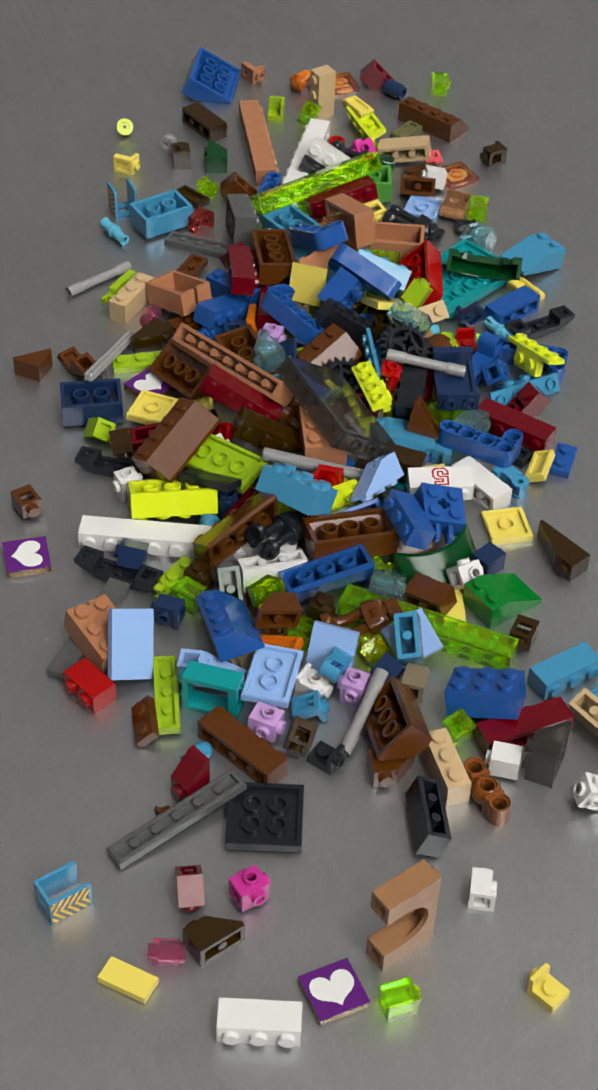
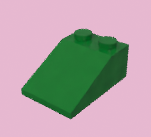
M514 573L480 575L464 583V604L489 629L542 603V599Z

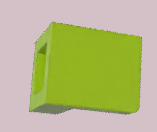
M269 96L267 121L283 122L285 97Z
M100 417L88 418L83 437L94 438L109 444L111 443L109 431L115 430L116 424Z

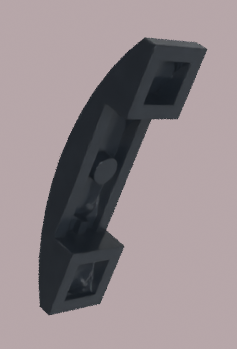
M565 305L549 309L548 316L526 323L521 319L505 323L504 327L514 336L516 333H522L527 335L529 339L539 338L559 330L575 318V314Z
M81 446L74 459L75 463L111 478H114L113 472L133 466L137 473H141L134 461L102 456L101 449ZM142 474L143 479H144V478H149V476H146V475H143V474Z
M86 545L81 548L74 558V563L91 575L106 582L111 577L129 583L130 589H153L164 574V571L144 564L140 570L118 566L116 561L104 558V551Z

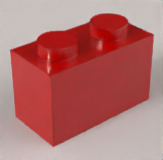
M86 657L63 671V686L66 692L70 695L73 694L84 708H88L94 714L116 700L115 683Z

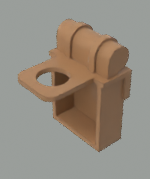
M448 189L446 197L441 203L439 216L446 219H454V221L464 220L472 204L473 194Z

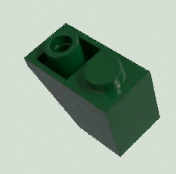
M208 140L207 147H204L203 164L207 166V173H227V149L212 140Z

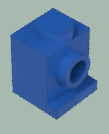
M496 360L481 367L487 385L498 384L503 380L510 379L509 368L503 360Z

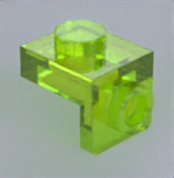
M268 574L247 587L253 607L259 608L273 592H286L282 579Z
M367 633L359 638L356 651L362 653L371 669L385 652L392 656L379 634L370 635Z

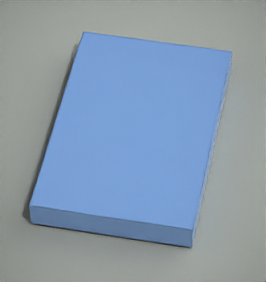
M108 609V678L111 680L153 679L154 609Z
M264 644V648L258 649L254 653L241 693V700L255 703L260 701L271 706L288 709L303 659V651Z

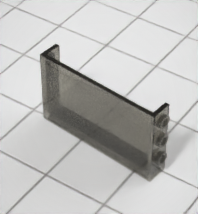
M290 356L285 358L277 370L278 375L332 448L373 459L392 453L397 447L395 442L340 372Z

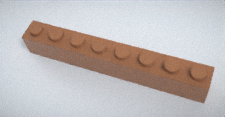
M258 100L239 101V118L255 184L258 186L262 184L267 173L272 171L279 172V168L277 167L276 158H274V149H272V142L269 131H267V123H265L262 106L259 105Z
M182 322L172 337L173 340L212 364L217 365L284 407L289 404L297 391L285 382Z

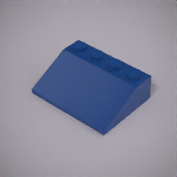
M200 46L191 62L181 93L196 101L230 105L241 70Z

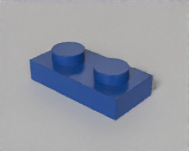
M558 443L548 474L568 479L578 447Z

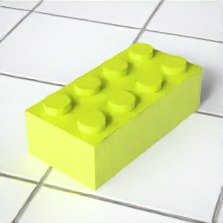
M177 478L172 483L160 479L128 481V502L132 519L148 520V518L157 517L158 519L165 520L169 519L170 516L189 518L191 515L218 514V492L215 489L179 482Z

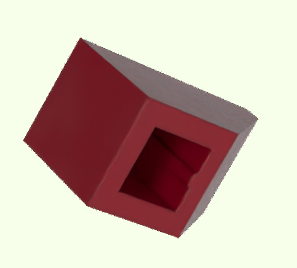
M528 381L506 406L531 417H536L548 406L551 400L539 388Z

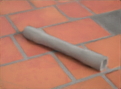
M125 261L84 281L67 286L65 292L68 297H73L95 285L123 275L129 269L132 270V266L129 261Z
M389 348L385 359L396 363L441 371L463 378L466 371V366L415 356Z
M375 668L360 706L341 741V744L345 745L346 757L351 756L376 697L381 692L387 679L388 672L382 668Z

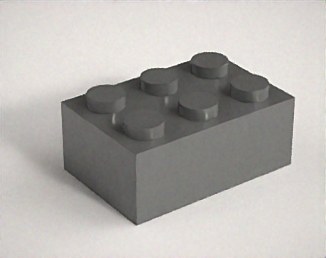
M227 194L225 228L231 245L242 242L244 246H250L251 229L259 227V216H256L253 201L250 200L248 194Z

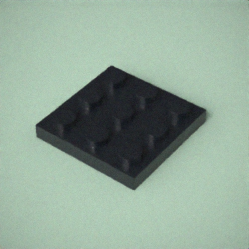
M245 782L247 789L228 801L225 849L301 852L304 785Z

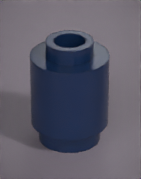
M389 79L383 84L384 94L400 100L406 96L407 88L403 84L393 79Z
M236 490L231 492L219 491L218 516L225 519L224 514L238 501Z

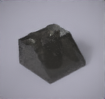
M566 721L537 730L533 740L528 739L524 751L527 754L522 763V768L525 769L523 779L552 789L566 754L572 722Z

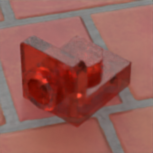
M198 207L188 217V232L193 234L203 226L214 227L213 211Z

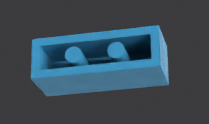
M585 641L529 667L527 684L543 701L551 697H557L562 692L575 688L580 683L593 679L598 675V654Z

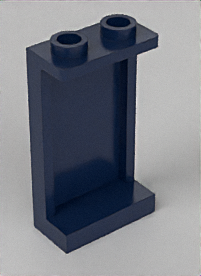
M472 347L432 348L431 359L466 366L464 378L432 370L438 410H478L480 393L476 389L472 365Z

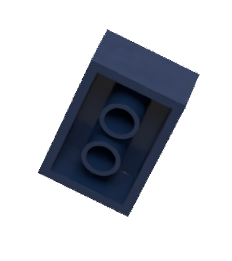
M120 378L94 380L93 382L88 380L60 382L63 427L87 425L88 418L100 417L112 423L124 422Z

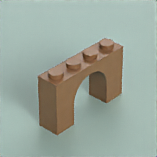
M424 859L372 891L370 907L386 926L367 937L366 953L382 971L433 939L441 876L438 870L430 866Z

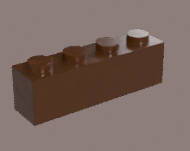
M217 706L197 721L198 737L208 742L215 751L256 783L276 784L287 775L288 758L285 754L277 751L269 745L266 739L252 732L246 724H242L235 719L229 711H225L220 706Z

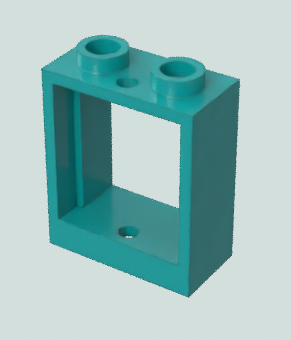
M189 660L186 668L182 669L179 675V682L182 683L179 697L182 698L183 709L208 714L214 708L220 706L225 711H229L238 720L244 705V700H241V693L244 687V673ZM193 684L228 692V698L193 690Z

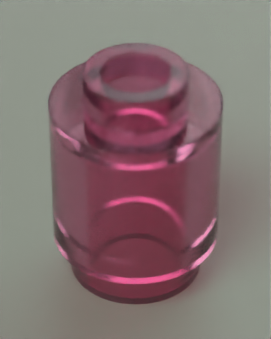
M156 304L148 305L141 315L140 325L142 327L145 326L153 318L161 320V308Z
M154 938L153 943H148L147 960H152V965L178 967V964H185L186 942H180V939Z

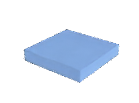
M411 195L404 210L416 217L423 214L436 223L443 201Z
M419 608L415 611L418 612L421 620L425 659L444 647L422 608ZM392 623L381 631L397 658L395 625Z
M316 620L313 625L305 666L307 663H310L312 668L320 670L323 662L336 646L353 656L349 667L353 668L360 632Z

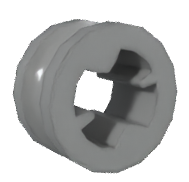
M172 134L163 135L160 142L161 147L166 151H170L171 144L176 143L175 136Z

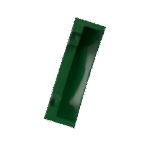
M449 248L446 270L487 279L520 280L523 258L488 257L467 254V252H459L458 249Z
M467 523L461 533L453 540L452 544H448L441 549L422 554L395 553L392 567L394 575L405 586L416 573L450 584L446 569L456 566V561L467 557L471 561L472 553L476 551Z

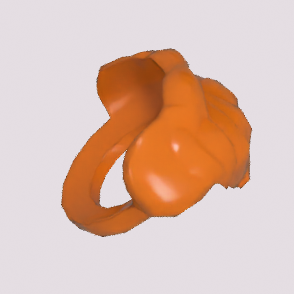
M303 70L290 77L291 88L302 93L306 83L309 82L310 72Z

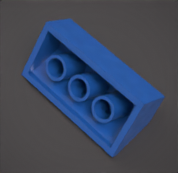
M359 544L279 571L278 574L283 591L294 592L300 603L304 599L315 596L318 591L325 593L333 589L344 588L348 584L364 581L368 577L374 576L375 564L363 544Z
M217 589L207 590L195 596L202 621L220 663L265 647L257 628L253 627L254 622L243 600Z

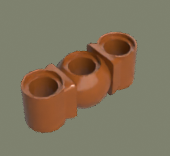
M474 756L467 758L464 762V768L472 783V799L482 806V812L486 814L487 821L494 826L506 824L511 807L510 798L501 789L500 782L490 776L491 772L486 768V763L483 759Z

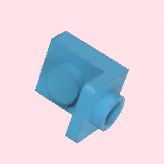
M318 690L292 697L293 719L296 715L304 719L318 715L322 722L328 721L329 702L326 698L322 697Z

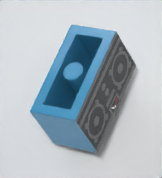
M418 612L395 613L394 625L398 661L402 665H407L408 662L413 664L424 663L421 620Z

